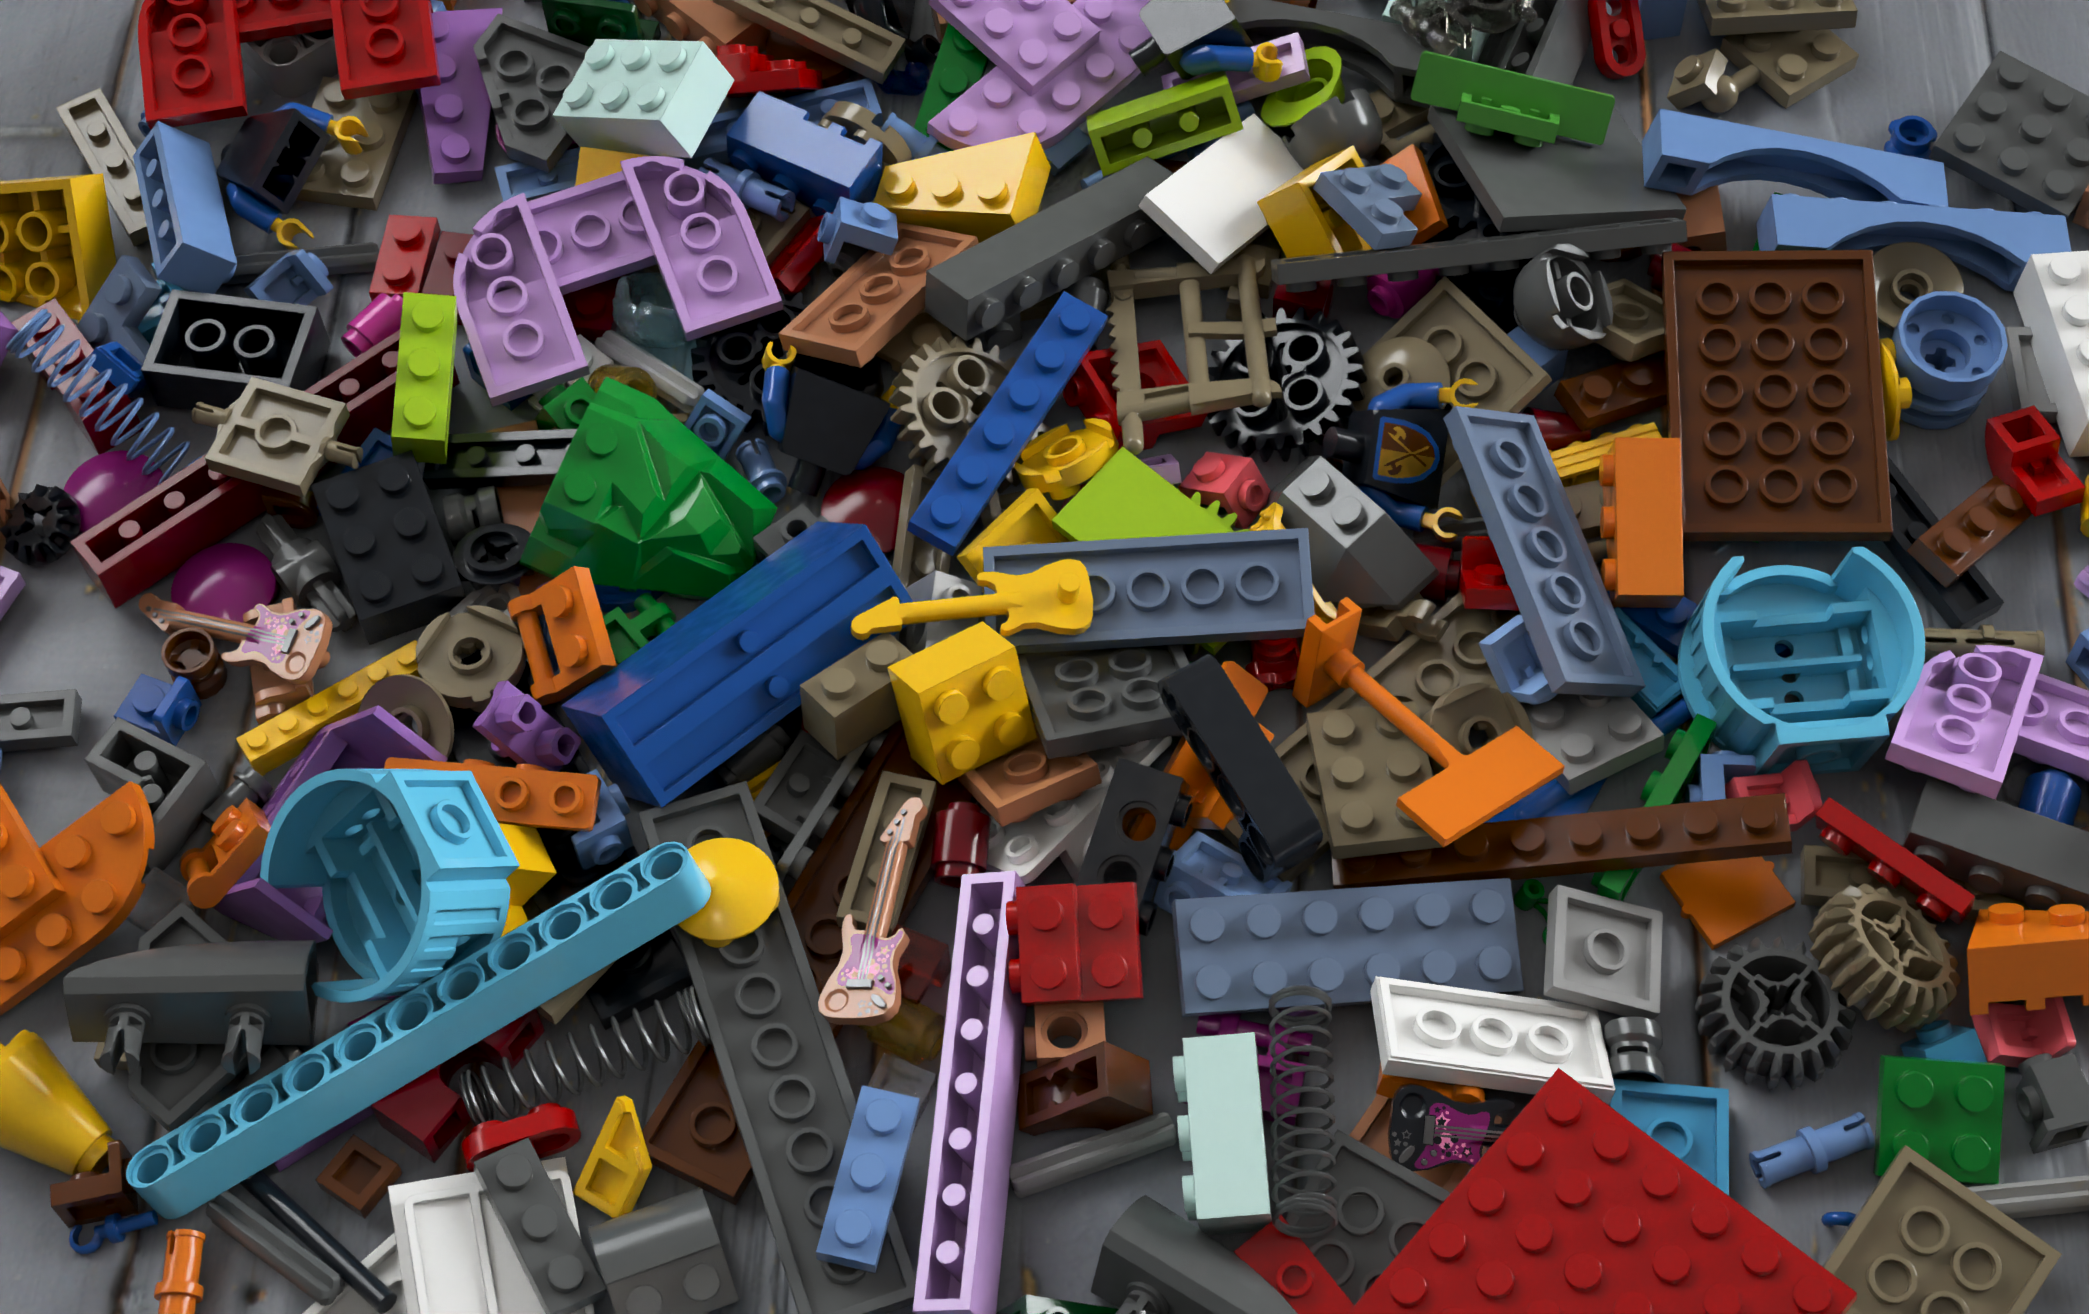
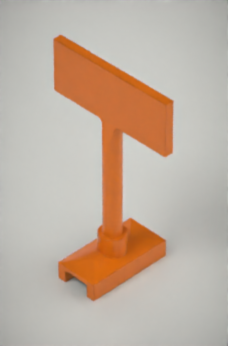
M1348 597L1339 601L1335 620L1326 624L1316 615L1307 619L1292 696L1304 707L1308 708L1337 690L1350 687L1444 768L1440 773L1398 797L1396 803L1400 810L1442 847H1446L1563 774L1565 766L1518 726H1515L1469 755H1463L1364 671L1365 664L1353 654L1362 609Z

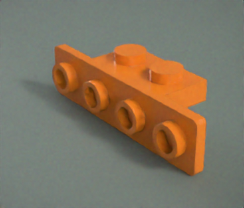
M1223 662L1221 667L1253 717H1255L1268 693V688L1236 662ZM1258 723L1263 733L1267 737L1268 741L1271 743L1275 735L1268 729H1266L1264 726H1262L1260 723ZM1182 736L1163 772L1184 778L1190 786L1188 795L1194 796L1189 820L1184 829L1176 827L1169 847L1176 851L1188 840L1193 829L1224 830L1226 824L1234 819V815L1185 737ZM1148 813L1139 814L1129 832L1130 839L1134 841L1148 839L1156 828L1155 817Z
M389 757L386 759L384 769L471 771L498 823L590 832L594 828L602 783L596 775L549 771L547 768L533 764H517L516 768L500 767L478 759H465L463 763Z

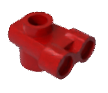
M1297 639L1251 640L1252 662L1245 666V670L1268 688V692L1279 688L1293 689L1300 657Z

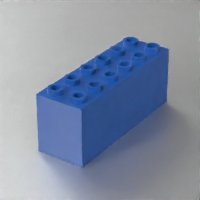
M817 521L561 707L611 782L618 785L623 796L662 808L800 706V684L882 634H871L865 640L853 637L851 623L857 615L892 597H897L899 603L913 602L866 524ZM897 631V632H889V633H890L892 636H894V635H895L896 633H898L899 631Z

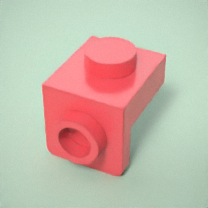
M1206 452L1194 464L1193 469L1178 486L1180 491L1190 499L1195 492H1200V504L1210 505L1216 500L1220 501V507L1225 508L1228 515L1234 512L1238 515L1235 527L1247 529L1267 504L1271 491L1253 458Z
M1796 760L1781 773L1734 777L1725 784L1727 799L1785 793L1790 832L1797 831L1815 817V814L1823 805L1819 785L1813 777L1807 760Z
M2063 997L2045 998L2046 1009L2026 1011L2022 1005L1988 1003L1989 1014L1971 1015L1987 1062L2018 1068L2020 1063L2030 1057L2049 1053L2053 1058H2057L2076 1046V1038Z

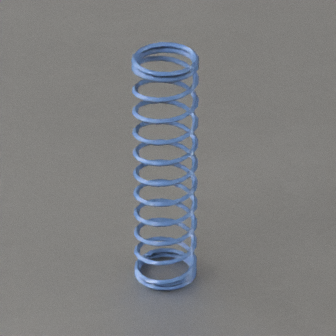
M42 309L8 342L6 350H10V353H15V358H23L47 342L31 366V373H38L66 354L50 375L47 387L54 388L82 368L63 395V402H71L99 382L81 406L79 417H86L115 396L95 424V431L106 429L132 409L113 435L110 444L111 446L121 444L149 423L129 449L126 460L137 458L165 437L144 465L142 475L150 474L181 451L162 476L158 485L167 480L189 450L190 441L183 442L152 466L151 464L175 433V427L167 428L135 452L159 419V412L152 413L118 439L141 408L143 398L136 399L110 420L102 424L128 389V383L121 384L86 410L111 376L112 369H106L80 390L69 396L96 360V354L89 355L62 377L54 381L60 370L79 347L80 339L74 340L48 361L37 367L44 355L64 331V325L57 326L21 353L26 343L52 316L51 313H48L47 309ZM202 456L196 458V459L193 460L191 463H193L194 461L198 460V459L201 458Z

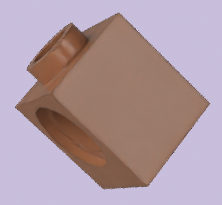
M1100 1001L1034 1005L1035 1026L1024 1027L1025 1061H1037L1038 1068L1103 1041L1106 1042L1104 1003ZM1060 1036H1071L1079 1041L1070 1048H1058L1051 1043Z

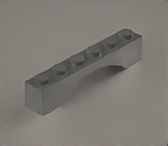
M1230 0L1227 3V6L1254 44L1253 46L1299 32L1305 50L1319 46L1335 49L1342 58V66L1372 81L1394 102L1430 109V104L1411 99L1421 53L1429 51L1458 58V35L1272 0Z

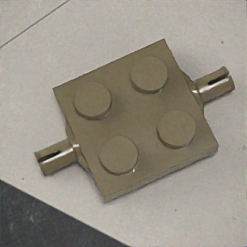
M251 377L241 396L228 408L222 409L204 404V402H197V409L194 407L192 411L193 423L217 429V437L204 458L209 470L305 497L319 470L327 462H335L353 469H357L359 467L358 462H362L363 449L361 447L337 441L339 434L350 417L346 403Z

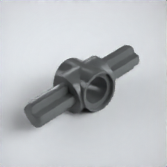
M270 514L264 515L261 518L262 522L256 527V534L274 556L270 568L288 598L292 597L296 606L313 607L329 616L332 621V632L340 630L346 632L351 629V624L357 619V613L338 589L342 576L325 547L317 539L311 541L308 538H299L280 514L273 516Z

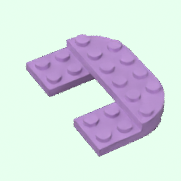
M644 156L620 161L622 169L620 172L528 202L524 193L500 203L484 215L472 228L474 235L468 242L463 254H458L454 269L453 289L454 296L457 298V309L492 407L590 374L562 295L658 264L687 342L783 310L781 296L749 215L733 189L710 170L708 174H705L694 168L684 166L683 159L665 156Z
M1976 645L1973 653H1967L1957 658L1950 650L1931 658L1923 665L1917 686L1904 705L1885 760L1902 765L1910 771L1924 773L1954 784L1964 791L1978 793L1995 800L2002 786L2013 752L2025 756L2035 763L2047 764L2078 775L2089 782V691L2040 674L2039 670L2044 656L2030 651L2005 646Z

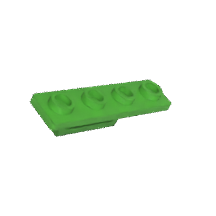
M1429 51L1421 53L1411 92V99L1413 101L1458 111L1456 121L1464 122V129L1486 136H1492L1494 130L1514 134L1513 141L1530 147H1542L1543 141L1554 144L1556 135L1597 145L1603 144L1615 104V98L1610 94Z

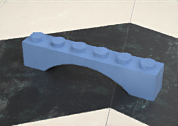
M1659 109L1642 140L1644 187L1692 196L1709 187L1732 181L1764 180L1810 189L1829 198L1844 197L1849 200L1873 202L1894 201L1900 204L1927 206L1940 204L1949 207L1944 162L1665 109Z
M1789 193L1783 195L1771 194L1756 222L1759 251L1873 250L1874 252L1899 242H1918L1938 249L1948 256L1952 262L1961 264L1985 276L2005 291H2014L2031 254L2072 252L2066 217L2063 215L2043 214L2036 211L2026 213L1995 211L1991 208H1954L1940 204L1927 206L1900 204L1894 201L1849 200L1844 197H1805Z

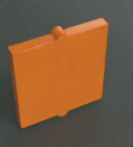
M1762 856L1677 864L1661 872L1659 877L1680 905L1681 917L1691 920L1712 950L1793 908L1796 903L1773 872L1774 863L1765 861Z

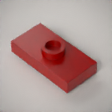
M1280 1215L1279 1220L1289 1225L1285 1218ZM1272 1222L1234 1250V1254L1272 1285L1298 1314H1347L1354 1306L1301 1238L1288 1236L1278 1231Z

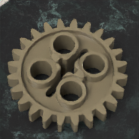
M958 335L949 344L941 336L931 346L924 343L900 367L902 371L892 382L897 390L889 398V402L899 408L890 418L892 422L905 425V429L897 436L898 441L913 442L915 447L911 450L908 457L914 459L923 456L927 460L923 470L926 475L936 468L941 472L944 470L1017 361L1015 357L1008 359L1005 363L999 359V346L995 345L986 353L983 352L980 338L976 337L966 347L964 340ZM1041 423L1028 443L1051 430V428ZM1021 455L1016 460L1019 464L1023 463ZM1015 463L997 489L999 494L1003 493L1011 484L1016 487L1021 483L1015 469Z

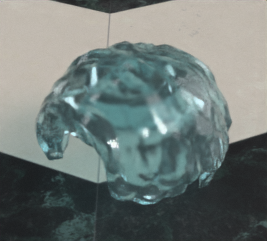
M661 272L632 273L618 280L615 291L616 296L612 300V316L626 339L636 345L657 349L676 348L679 345L688 343Z

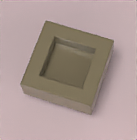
M1715 48L1700 55H1691L1683 59L1675 68L1674 78L1667 99L1679 110L1715 96L1718 91L1717 81L1724 74L1728 62L1726 57Z

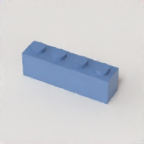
M157 121L133 155L157 278L192 292L215 294L221 284L227 283L234 275L237 258L233 250L230 227L227 223L223 196L220 192L216 174L217 169L214 165L210 143Z

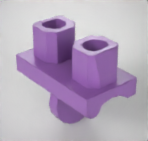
M508 680L497 683L489 705L472 726L492 742V750L500 757L509 756L518 764L538 765L547 768L549 771L559 772L563 765L570 763L581 744V737L569 727H563L542 709L540 703L529 694H523Z

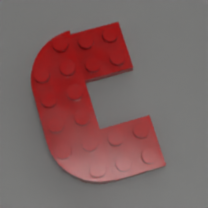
M144 0L138 20V45L146 123L151 130L157 121L171 127H179L248 116L240 43L329 29L334 31L340 90L344 100L441 85L431 14L433 13L431 0Z

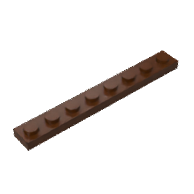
M1785 793L1482 823L1446 847L1335 860L1332 858L1333 888L1345 889L1502 878L1521 880L1791 854L1792 840Z

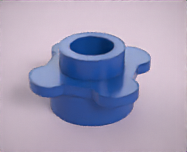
M1911 115L1894 120L1889 124L1888 131L1891 134L1890 141L1885 143L1884 151L1932 160L1929 158L1931 153L1930 146L1932 142L1936 141L1938 134L1930 122L1922 117Z

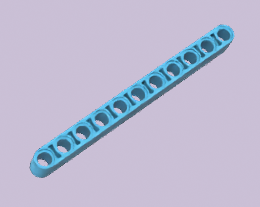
M673 841L655 846L145 1146L129 1162L126 1170L128 1183L161 1217L177 1219L188 1214L694 915L708 902L711 895L710 883L682 843Z

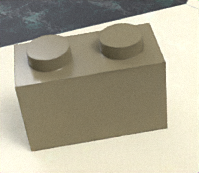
M889 632L882 633L800 684L803 728L839 760L901 720L887 667L913 654Z

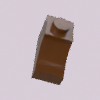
M1103 1041L1021 1074L1017 1097L1019 1130L1032 1136L1069 1128H1101L1109 1131L1153 1115L1149 1060Z

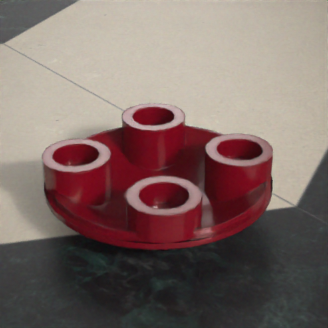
M868 467L865 470H854L849 477L843 475L827 490L821 505V515L829 522L866 524L883 554L894 551L904 474L889 468Z

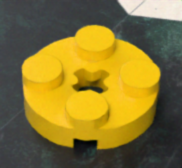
M1098 418L1083 419L1085 429L1070 432L1066 423L1032 440L1020 454L1023 463L1015 462V469L1023 487L1026 490L1038 488L1041 493L1049 492L1051 499L1056 501L1076 494L1080 489V483L1093 477L1118 451L1119 443L1110 423Z

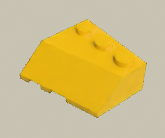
M103 173L0 181V300L8 303L15 301L38 308L55 298L71 319L78 320L79 323L116 265Z

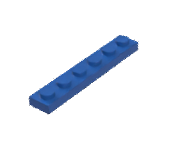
M1065 291L1062 293L909 520L907 531L950 556H954L1103 331L1108 315Z

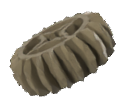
M1866 883L1858 888L1850 885L1844 891L1838 892L1819 909V914L1812 920L1814 926L1808 933L1811 941L1814 943L1810 952L1813 957L1821 961L1818 972L1829 977L1833 983L1831 990L1839 991L1846 998L1847 1007L1854 1005L1860 1009L1866 1021L1876 1018L1886 1030L1895 1026L1898 1030L1906 1033L1912 1028L1920 1030L1926 1024H1931L1951 1006V1001L1958 995L1956 987L1961 982L1959 974L1955 971L1959 963L1954 956L1947 952L1951 944L1949 941L1939 937L1936 932L1937 925L1929 924L1922 917V909L1914 910L1908 906L1905 897L1902 895L1893 898L1888 889L1883 886L1875 890Z

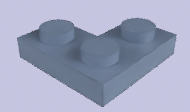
M1381 164L1320 173L1313 189L1374 250L1411 245L1418 228L1403 214V211L1414 210L1422 193L1407 180V175L1402 169L1392 164Z
M121 255L76 327L93 349L117 341L140 362L144 363L150 344L139 331L138 326L162 289L138 257ZM143 388L127 394L128 397L138 398Z

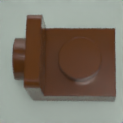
M121 1140L107 1143L109 1173L103 1174L96 1171L80 1172L71 1176L69 1181L50 1184L51 1207L68 1228L75 1225L104 1221L107 1215L119 1213L121 1217L138 1214L137 1192L126 1179V1170L133 1157Z

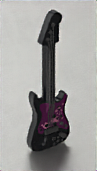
M1407 1084L1400 1086L1394 1093L1390 1110L1388 1144L1391 1160L1411 1171L1429 1170L1448 1163H1466L1474 1167L1482 1157L1483 1147H1491L1509 1126L1495 1124V1116L1502 1111L1513 1110L1515 1104L1505 1098H1492L1465 1103L1451 1100L1443 1094L1421 1085Z

